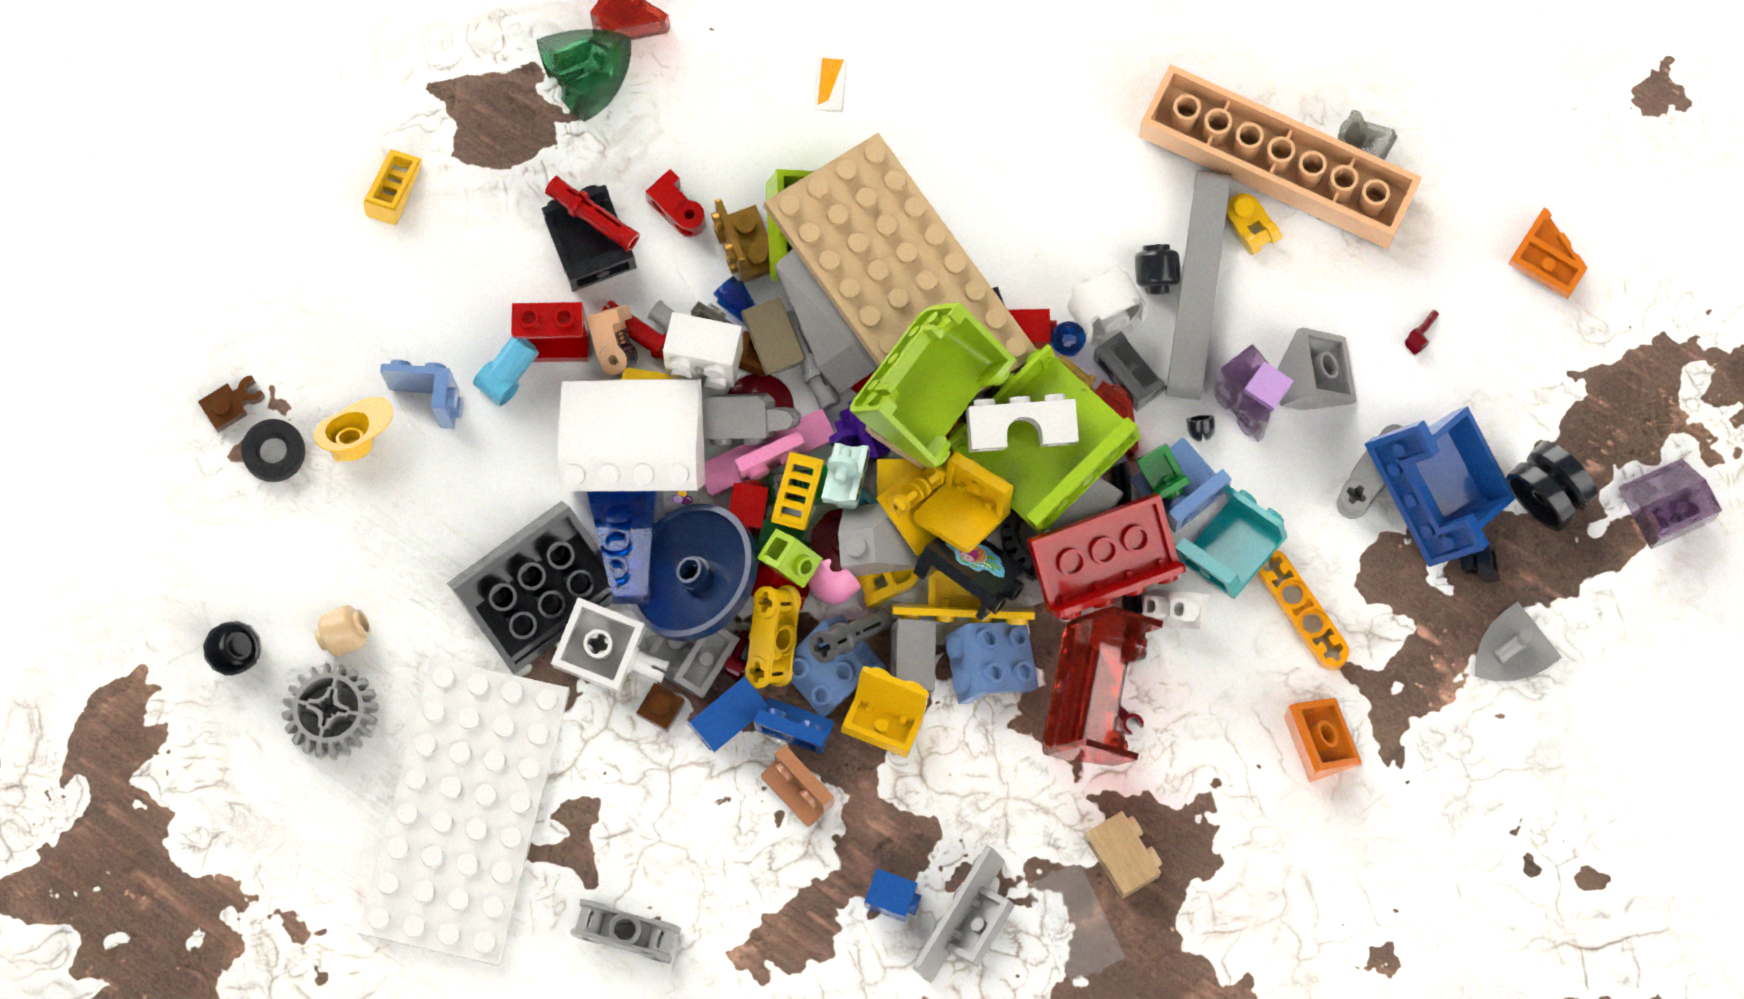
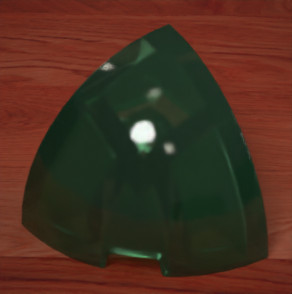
M580 29L559 32L536 40L540 58L548 78L557 79V83L562 89L561 100L574 115L585 122L600 113L612 101L619 91L629 68L632 46L630 36L609 30Z

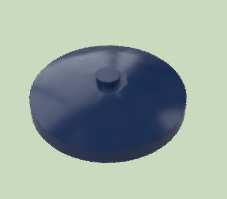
M704 503L680 507L659 519L638 543L628 569V598L632 610L640 622L645 623V626L657 635L668 640L680 642L708 637L729 624L746 604L757 577L758 552L755 540L748 527L730 511L717 505Z

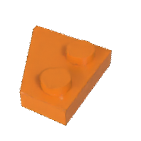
M1544 207L1508 264L1568 300L1588 267L1579 254L1572 250L1571 242L1564 232L1561 233L1551 219V212Z

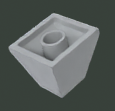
M1304 327L1297 329L1277 370L1294 380L1292 386L1280 401V406L1298 410H1310L1356 403L1346 337Z
M879 503L860 505L855 509L843 508L838 531L840 563L843 570L847 569L854 577L915 568L919 560L918 556L913 552Z

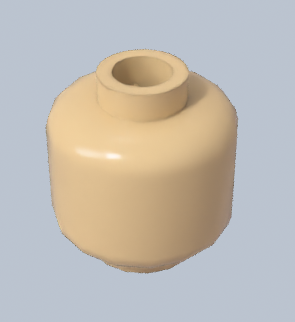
M347 605L325 613L320 617L318 630L315 631V638L322 650L327 649L333 656L340 657L363 648L367 642V636L371 634V628L362 610H356L352 606Z

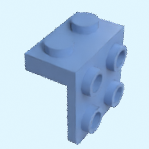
M391 360L390 364H381L380 373L390 390L432 394L431 409L440 428H455L456 418H461L463 399L458 397L459 388L450 368L435 362L426 363L425 366H413L410 362L404 360Z
M1007 622L968 623L945 636L946 652L950 659L953 675L952 684L956 691L958 704H970L987 694L1032 692L1038 688V679L1026 625H1010Z

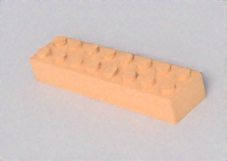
M1171 64L1141 121L1140 138L1215 172L1231 175V179L1388 250L1422 179L1419 175Z

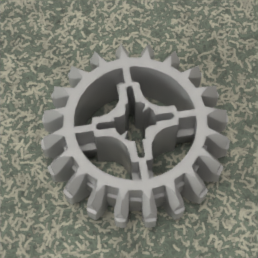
M329 663L324 664L322 674H319L315 667H311L310 673L312 677L307 680L302 674L298 675L297 678L302 684L300 688L295 685L289 686L288 690L295 697L283 699V704L291 708L282 712V718L286 721H291L284 729L287 734H294L291 741L295 746L304 743L302 751L305 754H309L315 749V756L318 759H322L325 756L326 750H328L330 758L336 760L338 749H342L346 756H350L351 750L349 745L354 743L357 748L361 749L364 745L359 737L363 735L371 738L373 735L372 731L366 726L378 724L377 717L370 715V713L379 710L378 703L370 702L376 697V692L374 689L366 690L369 685L367 678L364 677L357 680L359 675L357 670L352 669L346 674V668L343 664H339L336 667L335 673H333ZM328 687L324 696L319 699H310L316 691ZM343 687L351 690L356 695L358 711H353L350 707L342 705L343 695L341 691ZM334 705L338 710L335 715L331 713L332 717L327 718L323 711L326 708L330 710L329 706ZM303 712H308L311 716L319 718L317 727L320 729L318 736L306 730L303 722ZM352 724L344 733L330 737L334 735L339 725Z

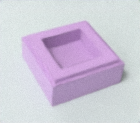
M1264 361L1245 387L1244 393L1273 412L1292 386L1294 380Z

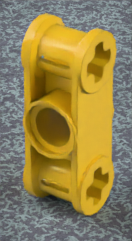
M783 585L779 589L763 586L756 591L753 599L754 608L752 626L749 633L750 643L745 676L754 688H764L768 684L782 687L789 684L793 675L792 666L797 641L796 632L801 597L799 591L792 585ZM782 602H791V604H790V605H786L785 603H782ZM760 668L762 671H755V669ZM776 672H783V674L778 675Z

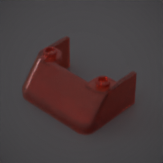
M1112 605L1071 619L1068 622L1062 637L1042 740V752L1044 755L1062 760L1116 766L1138 760L1139 753L1129 751L1124 733L1116 730L1127 666L1144 655L1147 648L1146 633L1162 628V620Z

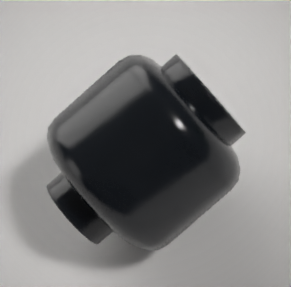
M1170 244L1142 246L1143 251L1135 255L1137 285L1148 288L1149 294L1170 293L1169 286L1177 285L1181 280L1179 253L1170 249Z

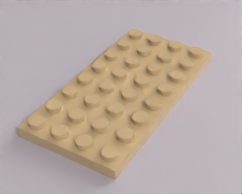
M876 133L764 202V209L878 367L914 319L924 309L932 305L961 302L1017 359L1009 369L1010 375L1024 367L1028 356L1037 350L879 133ZM992 386L982 387L975 397L982 394Z

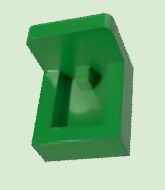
M1166 443L1134 460L1152 494L1158 493L1162 499L1165 498L1167 501L1177 498L1185 492L1184 486L1191 483L1188 476L1183 474Z

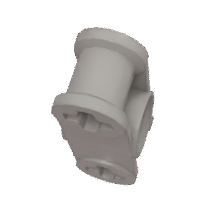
M1391 424L1386 426L1379 435L1402 428L1403 426ZM1367 450L1352 470L1337 499L1339 513L1348 519L1362 517L1377 495H1380L1386 487ZM1354 495L1359 496L1360 499L1355 504L1349 502V498H1352Z
M580 899L579 906L582 908L576 927L570 931L571 936L584 941L605 944L640 954L654 961L671 963L672 957L670 952L675 935L680 934L681 928L679 926L613 909L595 901ZM593 915V918H592V921H591V925H590V927L588 928V925H589L591 916ZM622 923H630L635 927L636 932L631 939L622 940L615 935L617 926ZM663 934L661 945L659 948H657L660 937Z

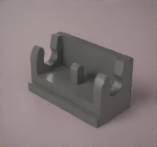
M1122 331L1095 348L1093 360L1136 411L1167 389L1165 382L1157 377L1131 346Z

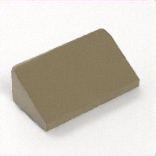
M780 297L740 312L766 376L793 369L805 360Z

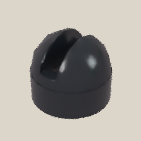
M1197 415L1186 419L1187 430L1193 440L1201 442L1203 434L1207 441L1214 435L1215 420L1213 415Z

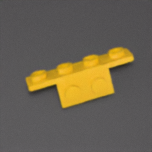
M939 570L929 576L928 603L893 602L892 614L899 615L900 619L921 620V615L935 616V621L956 622V617H970V622L991 623L992 618L1006 619L1007 624L1026 625L1027 619H1035V610L1032 607L1004 606L996 615L991 613L983 620L978 619L975 615L981 605V601Z

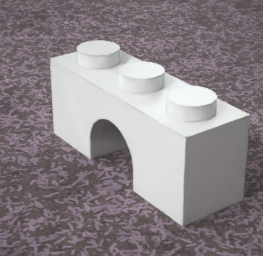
M1050 394L1044 396L1045 401L1031 402L1030 396L1009 398V404L995 405V399L974 400V406H969L965 410L969 453L1005 450L1008 447V427L1015 421H1026L1036 428L1039 437V448L1075 445L1079 442L1075 399H1066V394Z

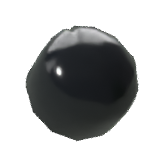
M240 621L224 622L209 631L203 644L204 659L212 670L223 675L233 676L243 673L256 665L257 660L260 659L262 652L260 636L249 624Z

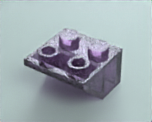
M1252 344L1219 369L1214 387L1216 392L1214 396L1225 410L1230 408L1238 418L1236 422L1242 432L1248 437L1252 435L1259 442L1264 438L1271 410L1244 393L1245 387L1264 361L1267 362Z
M1682 458L1618 488L1651 550L1712 523L1722 512L1706 479Z

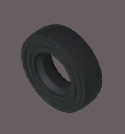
M267 419L255 424L248 430L242 442L241 455L245 466L253 476L266 482H281L292 477L301 468L305 458V443L299 431L290 423L279 419ZM272 438L282 440L287 447L284 458L276 463H268L260 456L261 446L265 441Z

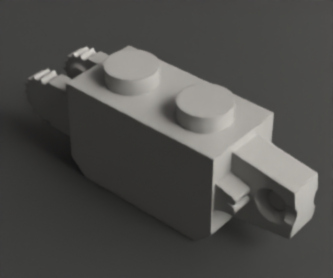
M768 393L717 394L702 399L704 439H711V445H731L732 439H744L745 445L766 444L765 438L776 436L777 431L782 429L784 431L795 428L799 425L802 418L800 416L801 413L796 408L775 407V400Z

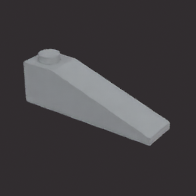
M795 250L789 251L774 267L790 305H793L798 317L803 337H806L813 353L812 358L816 368L838 394H841L875 371L878 366Z

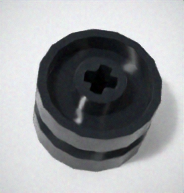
M1542 441L1530 452L1528 456L1529 463L1520 462L1508 473L1506 480L1516 500L1534 519L1554 531H1562L1575 518V509L1584 510L1598 495L1597 487L1589 473L1570 453L1550 441Z

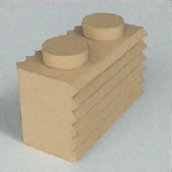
M1123 811L1087 831L1084 837L1122 899L1159 878L1161 871L1158 867L1162 865L1154 848L1151 846L1146 849L1139 837L1143 835V832L1133 816L1127 818Z

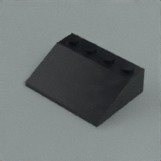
M563 501L557 503L447 583L513 674L561 640L578 597L606 608L627 593L626 586L573 510Z

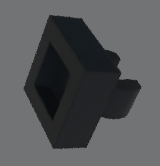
M1489 540V545L1483 551L1460 557L1461 570L1465 571L1466 575L1479 573V576L1486 583L1500 581L1495 546Z

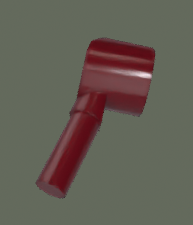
M1432 310L1423 323L1409 333L1404 342L1405 346L1414 355L1420 353L1430 343L1424 334L1439 316L1436 310Z
M741 630L740 640L733 653L725 662V674L736 681L743 677L747 664L740 659L749 636L747 630Z
M1111 691L1103 696L1121 719L1120 729L1125 735H1133L1126 725L1128 719H1134L1137 725L1143 728L1144 721L1142 717L1135 713L1129 714Z

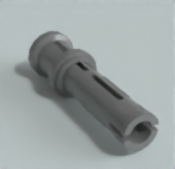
M881 608L849 624L836 623L828 631L814 633L809 640V650L817 661L828 663L834 660L837 654L845 655L855 648L856 643L890 629L893 625V617L887 609ZM823 642L828 643L822 647H819V644Z

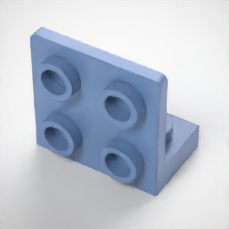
M1185 438L1178 440L1170 447V450L1183 474L1188 476L1191 483L1184 486L1185 492L1170 501H1167L1165 498L1162 499L1169 527L1174 533L1224 495V489L1228 485L1230 486L1232 481L1224 469L1215 473ZM1139 471L1131 478V483L1145 497L1152 494Z
M842 614L824 619L794 649L791 682L815 711L823 717L829 716L857 688L862 667H878L884 670L887 668L864 640L856 643L855 648L845 655L837 654L836 658L828 663H821L812 656L809 650L810 637L816 632L828 631L836 623L849 624ZM823 642L819 644V647H822L828 643Z

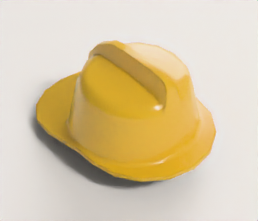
M377 396L364 398L318 424L313 434L315 443L321 449L330 451L336 462L354 461L363 458L371 451L375 437L385 430L392 421L394 413L392 404L385 398Z

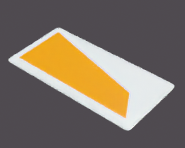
M818 56L814 109L842 110L846 57Z

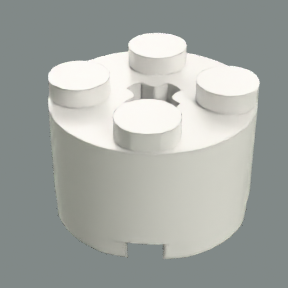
M1120 265L1109 267L1102 275L1092 280L1083 279L1074 284L1071 288L1073 295L1067 305L1084 338L1091 345L1092 340H1096L1099 345H1102L1120 331L1127 335L1134 330L1131 323L1138 317L1142 322L1149 311L1131 277L1126 271L1122 270Z

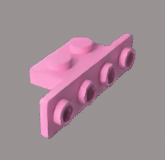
M819 409L803 416L800 419L801 422L795 428L784 431L782 429L777 431L776 436L765 438L766 444H742L705 461L706 483L704 485L709 496L714 497L733 488L734 482L743 483V480H758L766 476L771 470L782 465L786 466L790 451L806 455L830 444L829 437L835 433L824 410Z

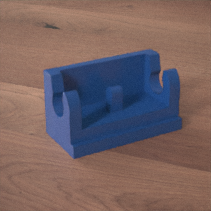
M744 676L689 721L687 725L704 745L715 753L756 718L759 709L765 711L770 706Z

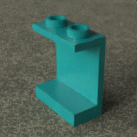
M1228 485L1224 489L1228 501L1224 508L1193 543L1183 537L1175 546L1180 562L1184 563L1186 567L1229 597L1235 599L1287 539V533L1284 527V519L1279 513L1271 508L1263 509L1257 505L1255 498L1247 491L1241 489L1238 492Z

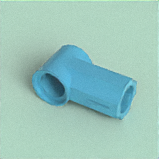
M511 337L494 361L485 364L476 374L473 385L497 406L501 407L515 395L519 388V379L540 352L529 340Z

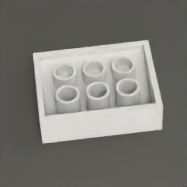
M701 379L563 380L557 448L559 492L697 491L706 483Z

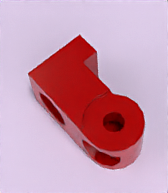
M669 169L645 191L646 201L681 235L690 238L696 237L705 228L704 209L696 201L688 200L679 191L681 188L680 178Z

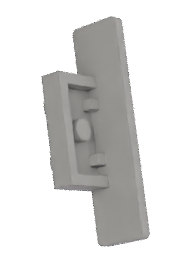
M985 846L982 853L974 859L971 871L963 884L956 889L953 901L945 914L936 922L934 932L925 947L921 948L916 956L913 970L929 983L933 982L949 954L979 967L1015 907L1009 899L988 890L1004 864V859L989 846Z

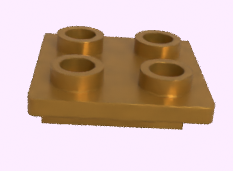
M722 199L714 200L716 212L711 213L714 222L713 229L719 244L724 246L726 252L725 259L731 274L738 273L742 284L770 274L768 234L756 205L727 214Z

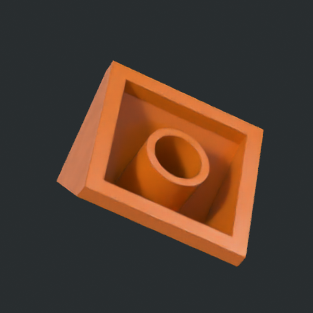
M1336 698L1294 703L1288 707L1284 719L1310 783L1362 764Z

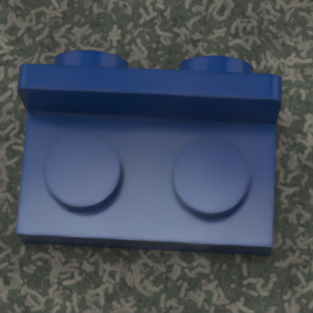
M768 698L766 703L770 707L765 711L758 710L754 720L755 731L823 755L834 726L833 720L779 700Z

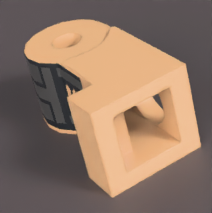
M629 304L600 311L586 317L599 363L602 369L610 375L621 374L626 368H633L638 361V351L630 342L625 325V320L632 318Z

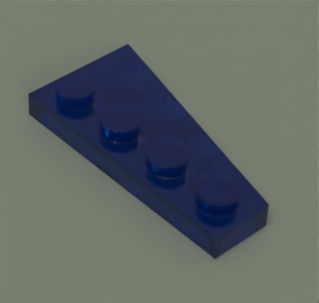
M587 491L613 605L649 604L657 491Z

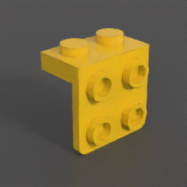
M956 451L948 459L945 484L914 512L913 520L916 524L960 551L969 553L1010 515L1013 485Z
M864 666L859 675L855 698L843 722L841 732L907 758L923 723L929 692L917 682L903 681L891 676L884 669Z

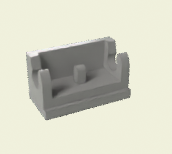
M898 618L893 623L890 633L889 674L903 681L917 682L929 693L935 691L936 621Z

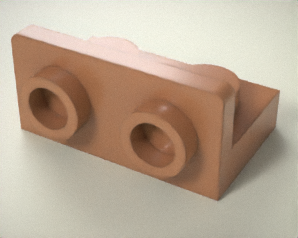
M784 744L774 753L775 762L761 774V778L806 827H810L835 805L834 796Z

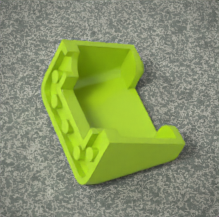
M961 302L932 305L924 309L914 319L850 405V411L861 422L927 468L938 467L950 455L951 443L945 436L980 389L992 386L993 384L995 386L1002 384L1009 377V369L1017 359Z

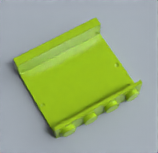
M1049 344L1041 350L1037 349L1032 352L1026 359L1025 366L1017 374L1009 375L1001 384L1000 390L991 399H995V405L1009 404V398L1030 396L1031 402L1045 401V395L1066 394V399H1075L1078 443L1068 446L1039 448L1038 432L1032 424L1026 421H1015L1009 425L1007 430L1008 447L1005 450L969 453L967 423L965 424L964 422L954 428L949 439L951 443L950 449L953 454L957 451L1013 485L1011 508L1039 535L1043 534L1141 438L1138 426L1130 418L1126 417L1123 419L1059 361Z

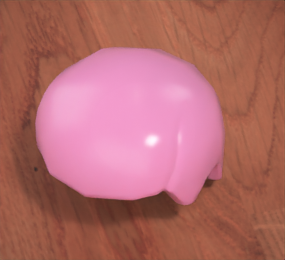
M830 559L822 560L807 584L815 597L822 602L830 605L842 604L855 594L861 586L849 570L844 569L839 572H833L830 569L832 561Z

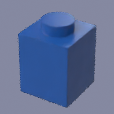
M877 868L864 901V906L866 909L906 922L908 914L915 916L922 895L916 893L918 889L917 882Z

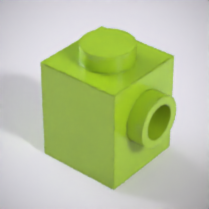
M777 528L757 557L758 560L780 576L802 588L806 586L809 579L814 575L823 559L799 540Z

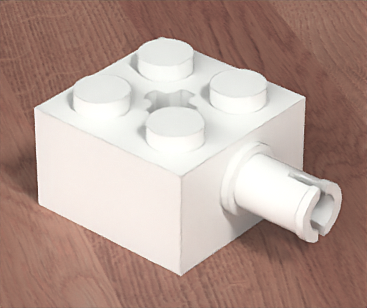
M672 312L663 348L665 373L670 375L672 379H701L704 382V387L708 386L713 389L721 390L725 389V386L734 388L743 352L742 326Z
M578 597L551 664L558 670L620 694L628 673L631 674L632 671L662 683L665 674L652 667L667 672L670 661H665L640 651L641 647L639 645L646 630L645 623ZM600 638H604V643L608 647L607 650H600L598 654H594V649L590 645L591 642H598Z

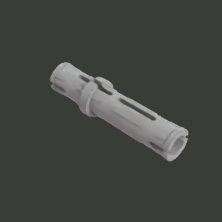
M795 310L787 311L805 356V360L800 364L804 373L803 381L806 385L810 386L819 409L829 410L837 406L841 401L832 385L816 368L812 358L813 353L806 337H803L799 326L801 325Z

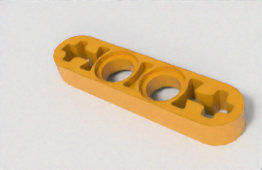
M1276 550L1269 560L1272 563L1276 561L1280 563L1278 573L1282 579L1287 574L1291 578L1285 579L1278 587H1275L1274 584L1277 583L1279 578L1274 571L1266 572L1264 570L1266 562L1257 572L1259 579L1317 663L1326 670L1335 671L1340 669L1346 663L1349 656V647L1287 556L1282 551ZM1294 586L1301 591L1302 600L1296 604H1289L1283 599L1282 591L1286 587ZM1314 615L1321 620L1322 629L1316 633L1307 632L1302 625V620L1306 616ZM1326 632H1329L1331 635L1326 639L1330 648L1335 649L1338 647L1341 650L1338 655V661L1333 657L1328 659L1324 657L1327 648L1322 641L1318 645L1314 643V641L1320 640Z

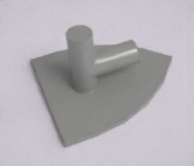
M1516 602L1491 623L1482 637L1476 655L1475 677L1492 681H1516L1538 674L1562 657L1521 604Z

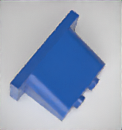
M1468 406L1449 413L1430 426H1427L1425 420L1373 437L1364 444L1428 567L1483 551L1489 545V542L1482 528L1516 499Z

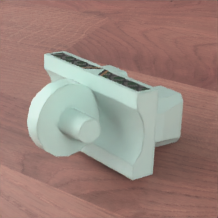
M841 443L834 444L832 456L828 459L827 463L828 472L821 497L823 503L835 504L836 507L844 509H855L857 507L870 455L869 446L851 447Z

